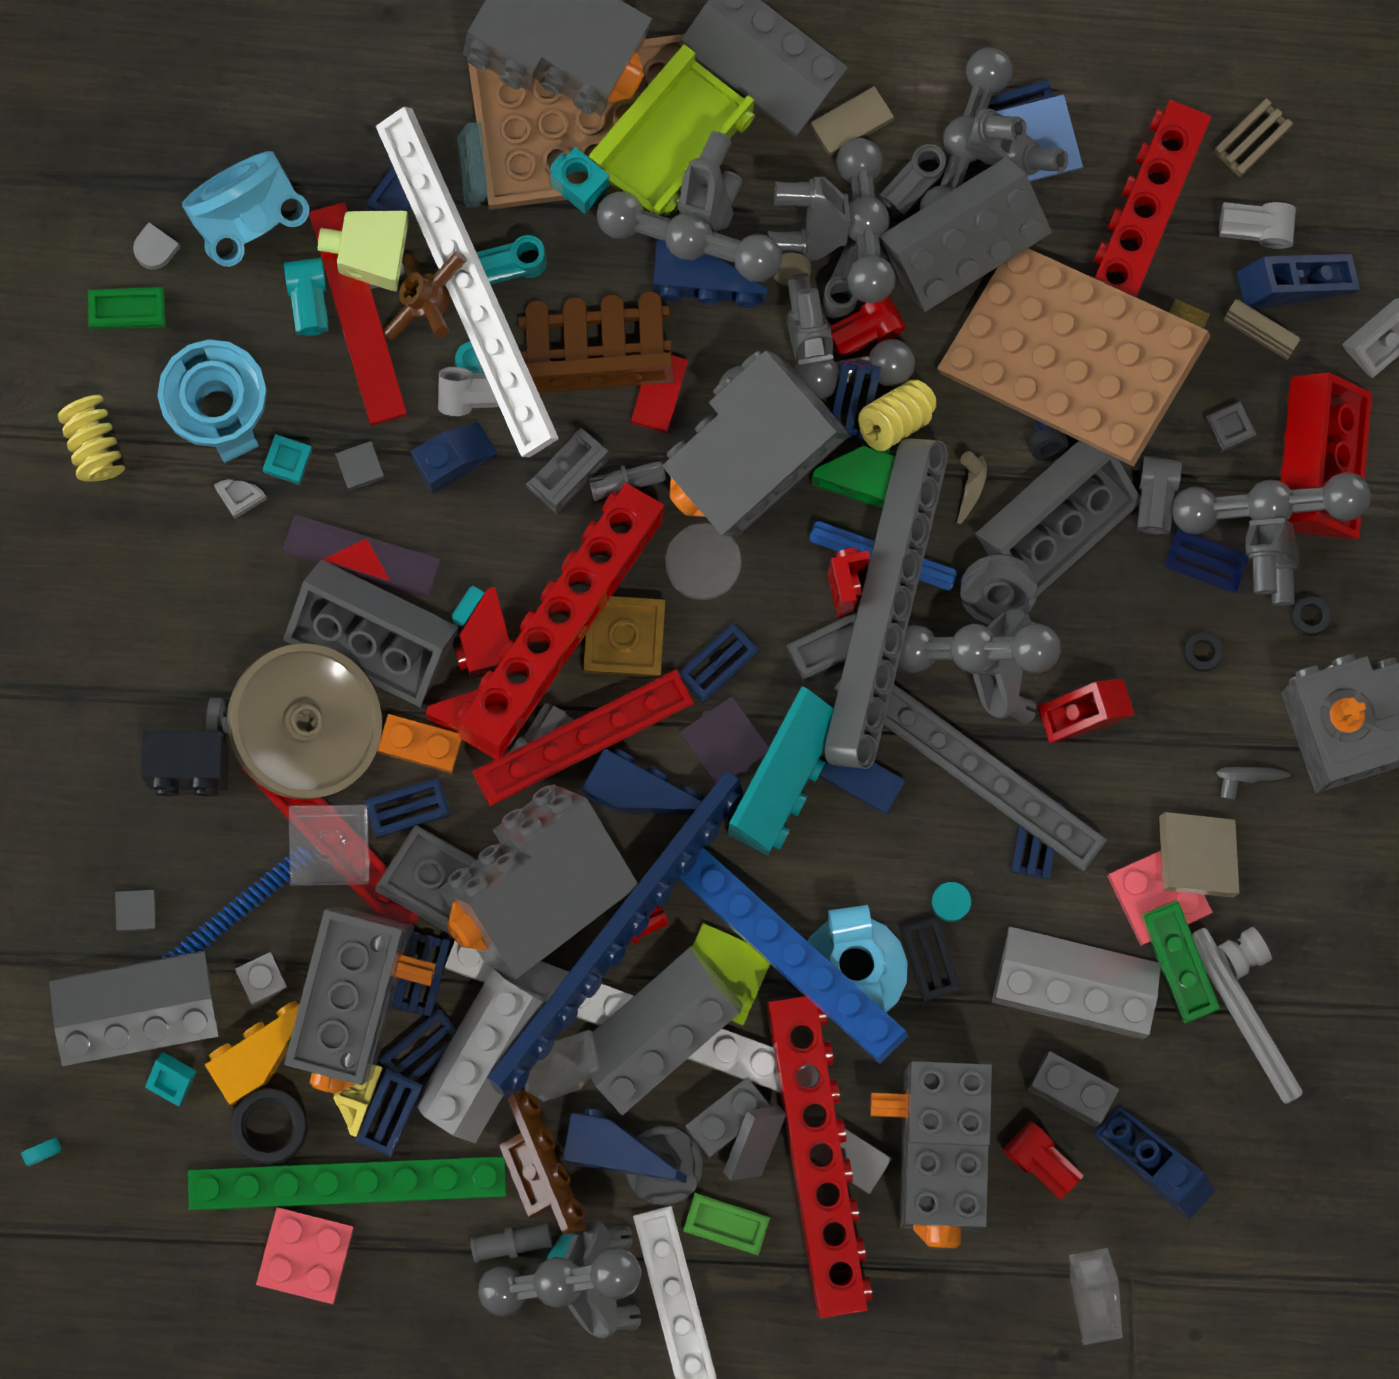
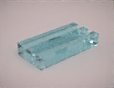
M467 123L457 136L463 198L466 207H479L480 202H483L484 198L488 196L481 123Z

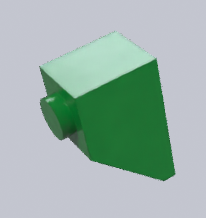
M862 446L816 468L811 485L883 509L895 461L894 452L890 449L878 451L874 448Z

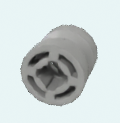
M1254 927L1242 932L1237 943L1228 940L1218 946L1237 980L1249 973L1250 966H1262L1272 960L1265 941Z

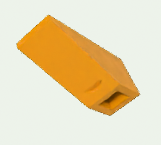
M296 1000L276 1012L279 1018L266 1026L263 1022H259L243 1033L245 1039L233 1047L229 1043L224 1044L209 1055L211 1061L205 1064V1067L231 1107H236L244 1097L255 1090L264 1089L269 1084L288 1051L300 1005Z

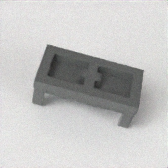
M580 428L556 455L526 483V487L555 514H558L589 481L588 477H593L607 463L609 451Z

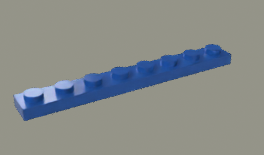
M702 848L696 856V863L692 870L685 876L681 875L678 880L881 1064L908 1037L906 1030L707 850Z

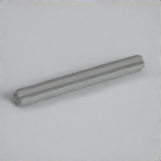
M1201 928L1192 933L1205 971L1281 1100L1286 1104L1302 1095V1089L1206 928Z

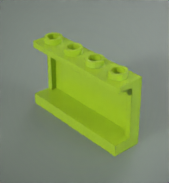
M683 44L588 156V158L610 175V185L619 192L632 194L642 204L644 211L662 217L666 214L671 217L677 212L684 173L690 161L699 158L710 133L717 131L731 138L737 130L741 133L744 132L755 117V114L752 113L755 100L749 95L745 99L697 63L695 61L696 53L685 44Z

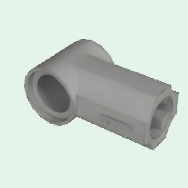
M1224 202L1219 220V237L1259 241L1260 245L1273 249L1289 248L1293 246L1296 207L1282 202L1266 203L1263 206Z
M447 367L439 371L438 410L441 413L450 416H462L470 413L472 408L499 407L485 373H472L470 370L462 367Z

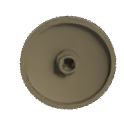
M303 643L277 648L257 659L246 669L233 689L228 706L227 726L232 749L239 763L250 777L275 794L292 799L305 800L322 798L337 793L361 777L377 752L382 733V714L374 687L358 665L334 649L317 644Z

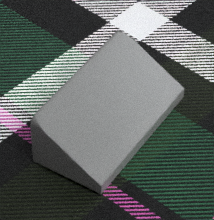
M1399 298L1390 302L1342 344L1346 352L1371 378H1374L1399 356Z
M845 1129L847 1142L840 1143L842 1158L850 1159L853 1182L851 1183L870 1194L892 1159ZM819 1143L813 1146L810 1156L825 1165L830 1160L831 1152L826 1144Z

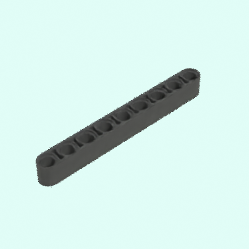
M906 438L898 446L825 743V757L830 765L868 769L876 758L947 465V448L940 440Z

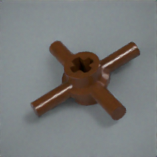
M456 250L435 274L426 273L424 275L413 254L403 256L402 263L407 277L400 287L399 299L405 306L383 329V333L387 338L395 340L415 317H426L435 337L444 338L448 335L449 329L442 316L450 302V293L445 284L467 262L466 257L461 252Z

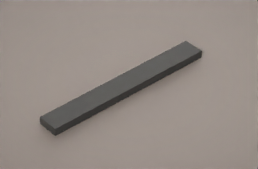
M841 680L834 688L837 692L839 690ZM893 684L883 726L1084 872L1107 842L1106 838Z

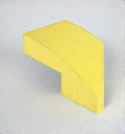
M376 1065L373 1079L365 1084H355L339 1094L333 1093L335 1103L339 1107L348 1126L349 1133L352 1136L357 1137L384 1070L382 1066Z

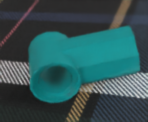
M531 235L519 237L511 244L476 252L490 285L522 276L535 278L541 275L547 266V256L542 242L537 237ZM527 250H534L539 253L536 261L532 263H523L519 258Z
M322 257L284 262L288 296H291L296 335L315 336L329 331L327 308L324 299L326 282Z

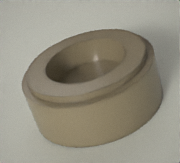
M783 253L780 270L776 273L774 279L780 284L788 286V276L807 273L810 277L811 262L807 257L799 253Z

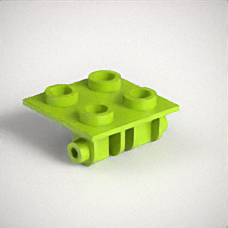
M703 923L692 948L743 1003L740 1013L731 1020L743 1026L770 963L747 942Z

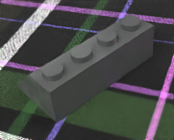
M708 0L677 45L680 49L685 44L694 51L697 63L743 98H746L748 95L753 98L756 108L795 138L836 88L848 69L845 64L761 0Z
M1078 441L975 534L989 556L1010 555L1027 564L1032 569L1037 581L1038 596L1139 505L1140 496L1117 458Z
M320 560L303 581L283 641L290 644H317L334 649L358 665L373 685L421 707L448 656L459 626L330 563Z
M690 946L576 1046L574 1050L598 1090L621 1115H624L740 1013L743 1003Z
M205 950L49 980L54 1031L62 1066L219 1036L220 1021Z

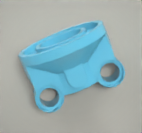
M273 151L253 155L225 169L200 185L182 202V207L194 227L205 240L204 248L206 254L216 263L228 267L236 265L242 260L245 243L263 235L278 223L288 227H297L303 224L309 215L307 201L303 196L294 191ZM290 198L295 199L297 203L295 214L288 218L283 217L281 214L283 202ZM230 238L233 243L231 253L227 256L219 257L216 253L217 243L221 239Z
M205 340L187 345L172 356L160 375L157 396L162 415L174 432L195 445L216 447L224 463L259 447L252 430L264 412L267 389L261 368L251 355L231 342ZM222 391L229 394L233 399V405L224 415L209 417L201 412V402L209 393Z
M868 905L828 910L827 922L809 937L808 943L839 971H841L839 959L845 950L859 948L866 951L874 963L872 973L866 979L860 981L849 980L887 1013L897 1004L907 983L908 961L901 942L887 926L871 919Z

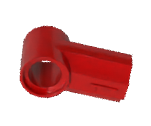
M890 295L882 302L865 303L859 309V312L830 326L833 350L840 359L876 341L880 343L884 340L892 339L907 328Z
M1028 1121L1002 1150L1020 1169L1026 1173L1030 1172L1060 1201L1084 1175L1054 1148L1055 1143L1040 1127L1032 1121Z

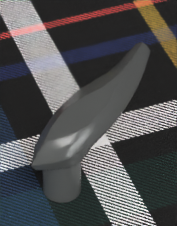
M1224 767L1217 771L1218 777L1224 778L1220 797L1235 800L1239 781L1255 783L1258 781L1289 778L1291 774L1288 771L1275 768Z

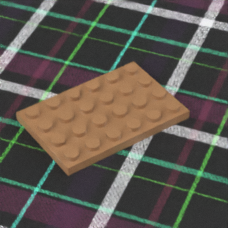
M685 34L645 39L637 53L644 72V77L631 99L609 103L602 116L595 112L587 114L579 110L573 104L574 100L563 94L556 96L541 87V82L535 79L529 92L521 87L519 90H516L504 84L500 80V75L487 68L486 71H482L468 63L489 210L567 200L551 186L550 173L552 171H550L552 163L563 152L568 155L574 147L578 148L588 157L679 50L677 45ZM574 172L567 179L573 184H581L587 180V176L581 172ZM610 185L603 195L614 193L617 190Z
M1027 248L998 266L937 369L945 377L1134 466L1211 336L1208 330Z

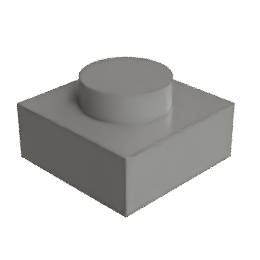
M271 952L235 969L252 1006L288 989Z

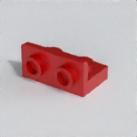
M848 548L837 552V557L831 558L827 577L837 619L853 614L855 605L859 603V595H862L858 576L864 575L867 572L871 559L869 551L859 552L858 548Z

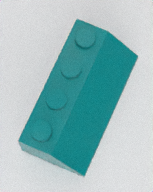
M802 686L729 823L727 835L769 856L773 847L780 850L790 832V829L784 827L790 814L799 815L808 798V795L802 793L808 780L817 781L826 763L820 757L825 750V743L834 709L809 689Z

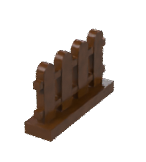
M655 292L642 294L639 298V308L625 309L623 300L619 296L608 295L601 302V311L587 312L586 305L582 299L570 298L564 303L563 314L549 315L547 305L542 301L536 300L527 305L526 317L518 318L519 330H526L527 352H521V355L538 393L674 383V368L671 357L672 344L671 341H664L663 319H670L669 306H662L661 298ZM639 321L640 343L626 344L625 322ZM602 324L603 346L588 347L587 325ZM564 327L565 349L551 350L550 328Z

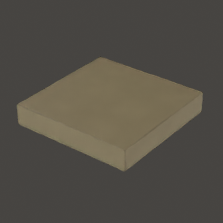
M1168 812L1159 816L1163 891L1223 897L1237 896L1239 894L1235 820Z

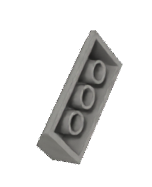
M1009 926L991 1003L1143 1040L1150 1034L1158 998L1160 965L1157 962Z
M493 968L417 1099L415 1106L423 1116L451 1135L476 1143L503 1097L494 1090L488 1080V1076L547 1001Z

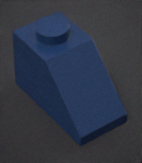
M476 422L442 432L413 449L411 456L415 467L433 494L498 456V453L479 423Z

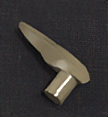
M970 451L965 452L960 459V462L969 470V474L963 490L960 512L955 522L957 524H962L980 498L986 482L987 465L984 456L981 455L977 458Z

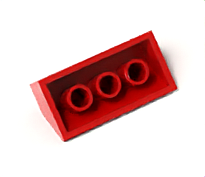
M1329 372L1291 377L1290 392L1287 399L1288 415L1284 432L1285 446L1283 465L1281 467V482L1286 484L1290 490L1324 487L1333 476L1343 472L1356 473L1365 479L1372 392ZM1326 510L1293 513L1288 520L1293 524V530L1301 534L1351 540L1359 539L1361 517L1351 521H1343L1330 516Z

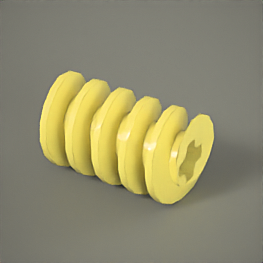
M909 380L868 404L860 411L858 417L860 432L864 440L875 450L885 451L889 449L892 445L929 424L932 419V412L936 408V396L925 383L919 380Z
M100 395L78 399L68 404L58 414L59 422L65 425L63 427V435L69 439L67 448L74 453L71 456L72 464L78 467L76 476L79 480L86 482L114 478L125 470L123 465L113 466L112 464L121 458V453L119 451H108V448L114 446L117 440L114 437L104 438L103 436L112 430V425L110 423H99L101 419L108 415L106 409L95 410V406L104 400Z

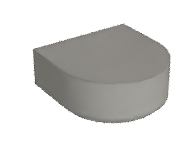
M149 222L137 236L133 245V251L139 264L152 270L160 269L167 265L180 248L179 243Z

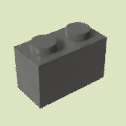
M1051 1051L1044 1056L1027 1088L1028 1091L1095 1128L1102 1123L1119 1091L1115 1086Z
M747 1077L685 1125V1131L698 1145L706 1158L710 1160L737 1138L747 1110L771 1106Z

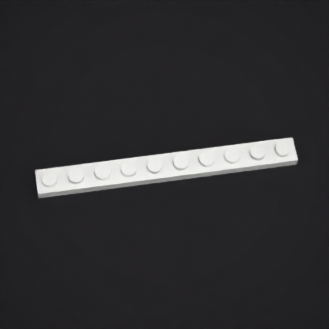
M403 107L376 125V128L438 269L456 250L461 252L467 259V262L446 283V287L521 457H531L559 438L412 108Z
M454 941L445 965L447 970L485 983L493 967L484 963L476 949L463 948L456 941ZM540 961L518 979L510 978L548 1001L569 972ZM601 984L596 994L591 998H586L578 1008L576 1018L600 1026L627 1003L633 995ZM721 1029L688 1058L691 1061L742 1080L748 1077L753 1084L781 1094L773 1047ZM807 1064L798 1070L797 1080L802 1087L809 1088L817 1082L818 1073L813 1066Z

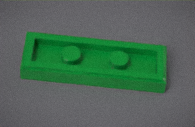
M1173 900L1140 914L1181 1022L1185 1024L1219 1010V1004L1179 901Z

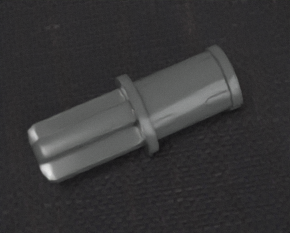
M654 462L627 470L625 465H623L621 470L588 477L594 502L609 497L612 492L618 494L625 483L634 488H640L663 482L666 479L665 471L662 467L663 464L661 462Z

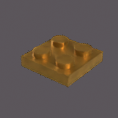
M612 596L586 633L584 673L660 678L665 600Z

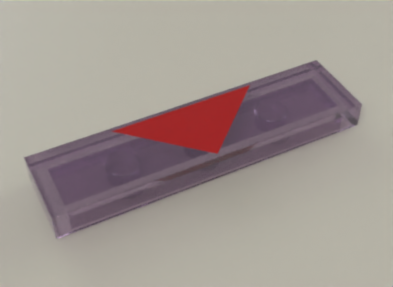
M295 514L282 549L285 554L315 563L323 560L348 573L426 597H430L441 563L439 558Z

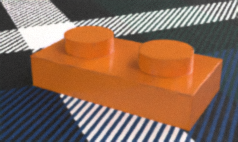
M388 714L377 751L379 754L453 774L462 739L459 738V733Z

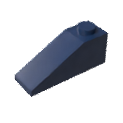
M1352 254L1264 256L1237 272L1243 302L1251 308L1276 307L1353 293L1360 290Z
M585 1109V1115L571 1113L563 1161L578 1166L686 1183L687 1175L623 1126L609 1120L608 1112Z

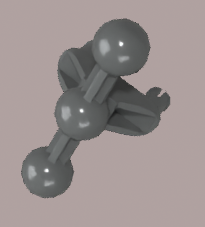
M992 46L981 48L974 52L968 60L966 77L973 88L964 115L952 120L943 132V146L950 157L940 186H935L925 193L920 201V210L962 185L969 163L977 160L993 166L1005 157H1008L1028 176L1034 175L1039 170L1063 172L1068 165V154L1066 151H1063L1061 148L1040 147L1036 141L1026 135V123L1021 117L1001 116L996 111L988 109L992 94L1005 89L1012 79L1013 65L1003 50Z
M712 131L699 158L690 161L684 173L680 202L678 204L680 215L669 219L643 210L639 200L628 192L616 191L605 196L598 205V226L606 235L613 239H626L634 236L636 233H641L665 241L670 252L680 260L693 261L708 254L735 263V268L741 276L750 282L769 280L776 275L781 267V248L769 236L765 234H752L740 241L717 234V231L729 227L733 218L732 204L743 185L742 178L739 175L730 171H723L721 174L720 166L732 144L730 138L721 132Z
M856 138L846 142L840 148L836 158V166L840 176L851 183L852 201L849 203L848 194H842L825 177H813V179H809V182L798 183L776 181L774 187L775 206H806L808 208L805 226L801 228L800 232L767 231V236L775 240L781 248L782 254L787 252L799 253L810 261H818L839 246H846L847 237H850L857 242L858 260L853 263L848 272V286L852 295L860 301L873 304L884 301L895 288L896 275L892 265L880 255L879 236L889 228L890 218L886 206L874 196L873 181L878 178L883 169V155L880 148L872 141Z
M795 274L787 277L792 308L788 312L787 323L794 357L797 361L794 370L818 398L822 400L831 396L836 391L844 360L835 361L833 359L831 327L822 313L818 289L811 288L809 274ZM884 340L876 344L869 356L847 359L881 367L878 383L889 387H896L905 383L915 369V357L912 349L906 343L899 340ZM736 366L726 371L721 377L719 384L728 377L734 380L744 371L742 366ZM849 370L847 382L855 381L857 371ZM864 373L863 379H869L872 375Z
M1348 472L1333 476L1324 487L1290 490L1283 482L1268 479L1257 483L1246 495L1215 497L1206 488L1194 486L1182 490L1173 500L1171 513L1177 527L1187 534H1201L1209 531L1217 520L1251 517L1252 521H1249L1250 526L1246 535V556L1253 560L1254 593L1262 595L1271 594L1273 606L1295 605L1293 572L1299 567V550L1293 524L1288 521L1293 513L1326 510L1330 516L1338 520L1351 521L1361 517L1369 508L1371 491L1363 477L1356 473Z
M1012 609L998 616L988 627L970 624L962 627L956 632L954 637H935L934 633L925 626L909 625L907 626L898 666L906 672L920 673L928 670L936 660H954L955 664L963 671L973 674L980 701L989 714L1000 719L1010 716L1019 722L1029 723L1034 719L1036 713L1027 710L1026 707L1036 710V703L1031 699L1019 696L1023 670L1030 673H1042L1051 669L1061 654L1060 639L1050 627L1031 621L1029 614L1022 609Z
M591 1221L586 1223L587 1232L581 1235H574L564 1258L553 1257L539 1265L535 1274L522 1276L517 1269L501 1265L490 1269L484 1273L479 1282L477 1294L481 1304L489 1313L498 1316H508L521 1309L527 1299L539 1298L544 1305L554 1308L568 1306L581 1326L597 1338L611 1337L615 1331L638 1329L641 1324V1318L630 1319L629 1316L639 1315V1308L636 1305L617 1307L616 1300L623 1299L634 1293L640 1283L642 1272L640 1265L632 1253L627 1251L632 1246V1239H621V1236L632 1235L630 1228L626 1225L605 1227L601 1222Z

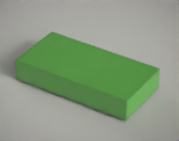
M695 1193L683 1232L758 1256L770 1217Z

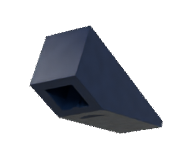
M657 240L653 292L660 295L661 299L681 301L682 297L698 298L697 301L699 303L708 305L719 304L720 300L735 302V305L743 308H755L758 304L766 303V287L758 282H750L742 277L737 269L718 257L705 254L703 257L693 261L680 260L670 252L665 241Z
M604 748L582 787L583 796L614 813L692 815L702 803L701 800L703 798L699 792L683 785L680 790L667 783L669 777L655 768L649 767L645 771L634 765L635 758L615 748L613 753Z
M1120 1106L1094 1133V1136L1157 1195L1188 1220L1195 1215L1215 1192L1204 1172Z

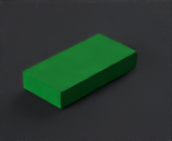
M164 287L88 290L89 329L165 328L166 296Z

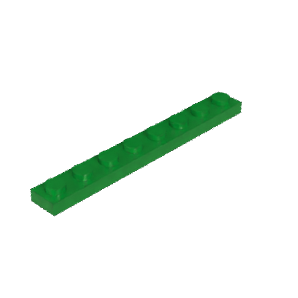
M504 1157L188 1170L190 1211L506 1197Z

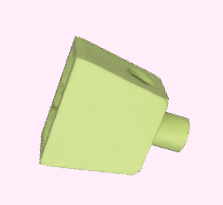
M407 211L346 212L342 231L320 229L318 251L338 254L337 266L340 274L391 291H397L408 229Z

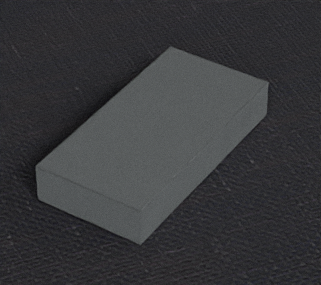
M856 612L787 645L786 648L803 681L846 661L856 621Z
M780 1106L747 1110L723 1171L730 1181L762 1176L786 1116V1113Z

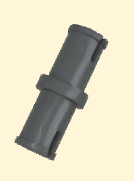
M548 1223L514 1230L513 1226L506 1227L505 1232L475 1238L470 1237L475 1263L509 1255L510 1259L518 1258V1253L553 1248Z

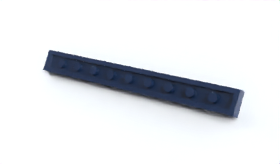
M727 771L723 774L488 1076V1080L497 1093L508 1100L514 1091L518 1092L524 1087L533 1066L538 1060H543L548 1056L557 1035L562 1029H567L572 1025L581 1004L586 998H591L596 994L605 973L610 967H615L620 963L625 955L626 946L634 936L638 937L644 932L648 926L650 915L658 905L662 906L668 901L673 892L674 884L681 875L685 876L692 870L696 863V856L705 845H710L716 839L720 825L728 815L731 816L736 812L743 798L744 792L737 777Z

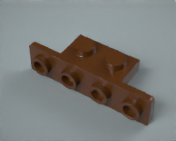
M521 1089L518 1092L514 1091L509 1097L508 1102L521 1133L499 1146L528 1217H537L552 1208L563 1234L581 1235L587 1232L584 1222L585 1213L571 1191L568 1171L559 1162L554 1149V1137L545 1128L540 1115V1103L529 1089Z

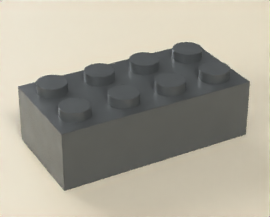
M1005 157L886 231L879 238L906 294L926 312L1045 238L1052 231L1027 174L1008 157Z

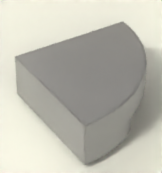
M227 479L214 484L216 491L234 519L267 500L266 495L260 488L248 482Z

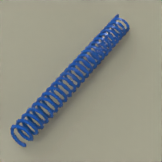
M297 847L298 855L290 852L292 860L284 857L286 865L278 862L280 870L272 867L274 875L266 872L267 879L260 877L261 884L254 881L255 889L248 886L249 894L242 891L243 899L238 896L235 897L237 904L229 901L232 910L227 906H223L226 916L221 911H217L220 921L215 916H211L213 925L209 921H205L207 930L203 926H199L201 935L193 931L192 935L195 940L187 936L186 940L189 945L184 941H180L182 949L174 946L176 954L183 955L189 952H198L196 947L200 951H204L205 948L202 942L206 946L211 947L208 937L212 941L217 942L214 932L218 936L223 937L221 928L229 932L227 923L235 927L233 918L241 922L239 913L247 917L248 913L245 908L250 912L254 911L250 902L256 907H260L256 896L262 902H266L262 891L268 897H272L268 886L274 892H278L274 881L280 887H284L280 876L286 882H290L286 871L292 877H296V872L292 866L298 872H302V867L298 861L304 867H308L309 864L304 856L314 863L315 859L309 849L306 848L304 851L302 848ZM168 951L169 957L177 956L172 951Z

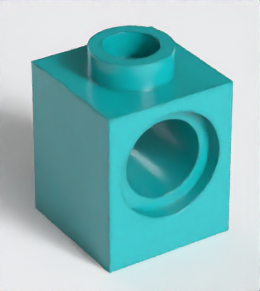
M576 147L568 155L564 152L560 154L550 167V171H552L550 173L551 186L584 214L610 187V175ZM581 172L587 176V180L581 184H573L568 181L567 177L571 173Z

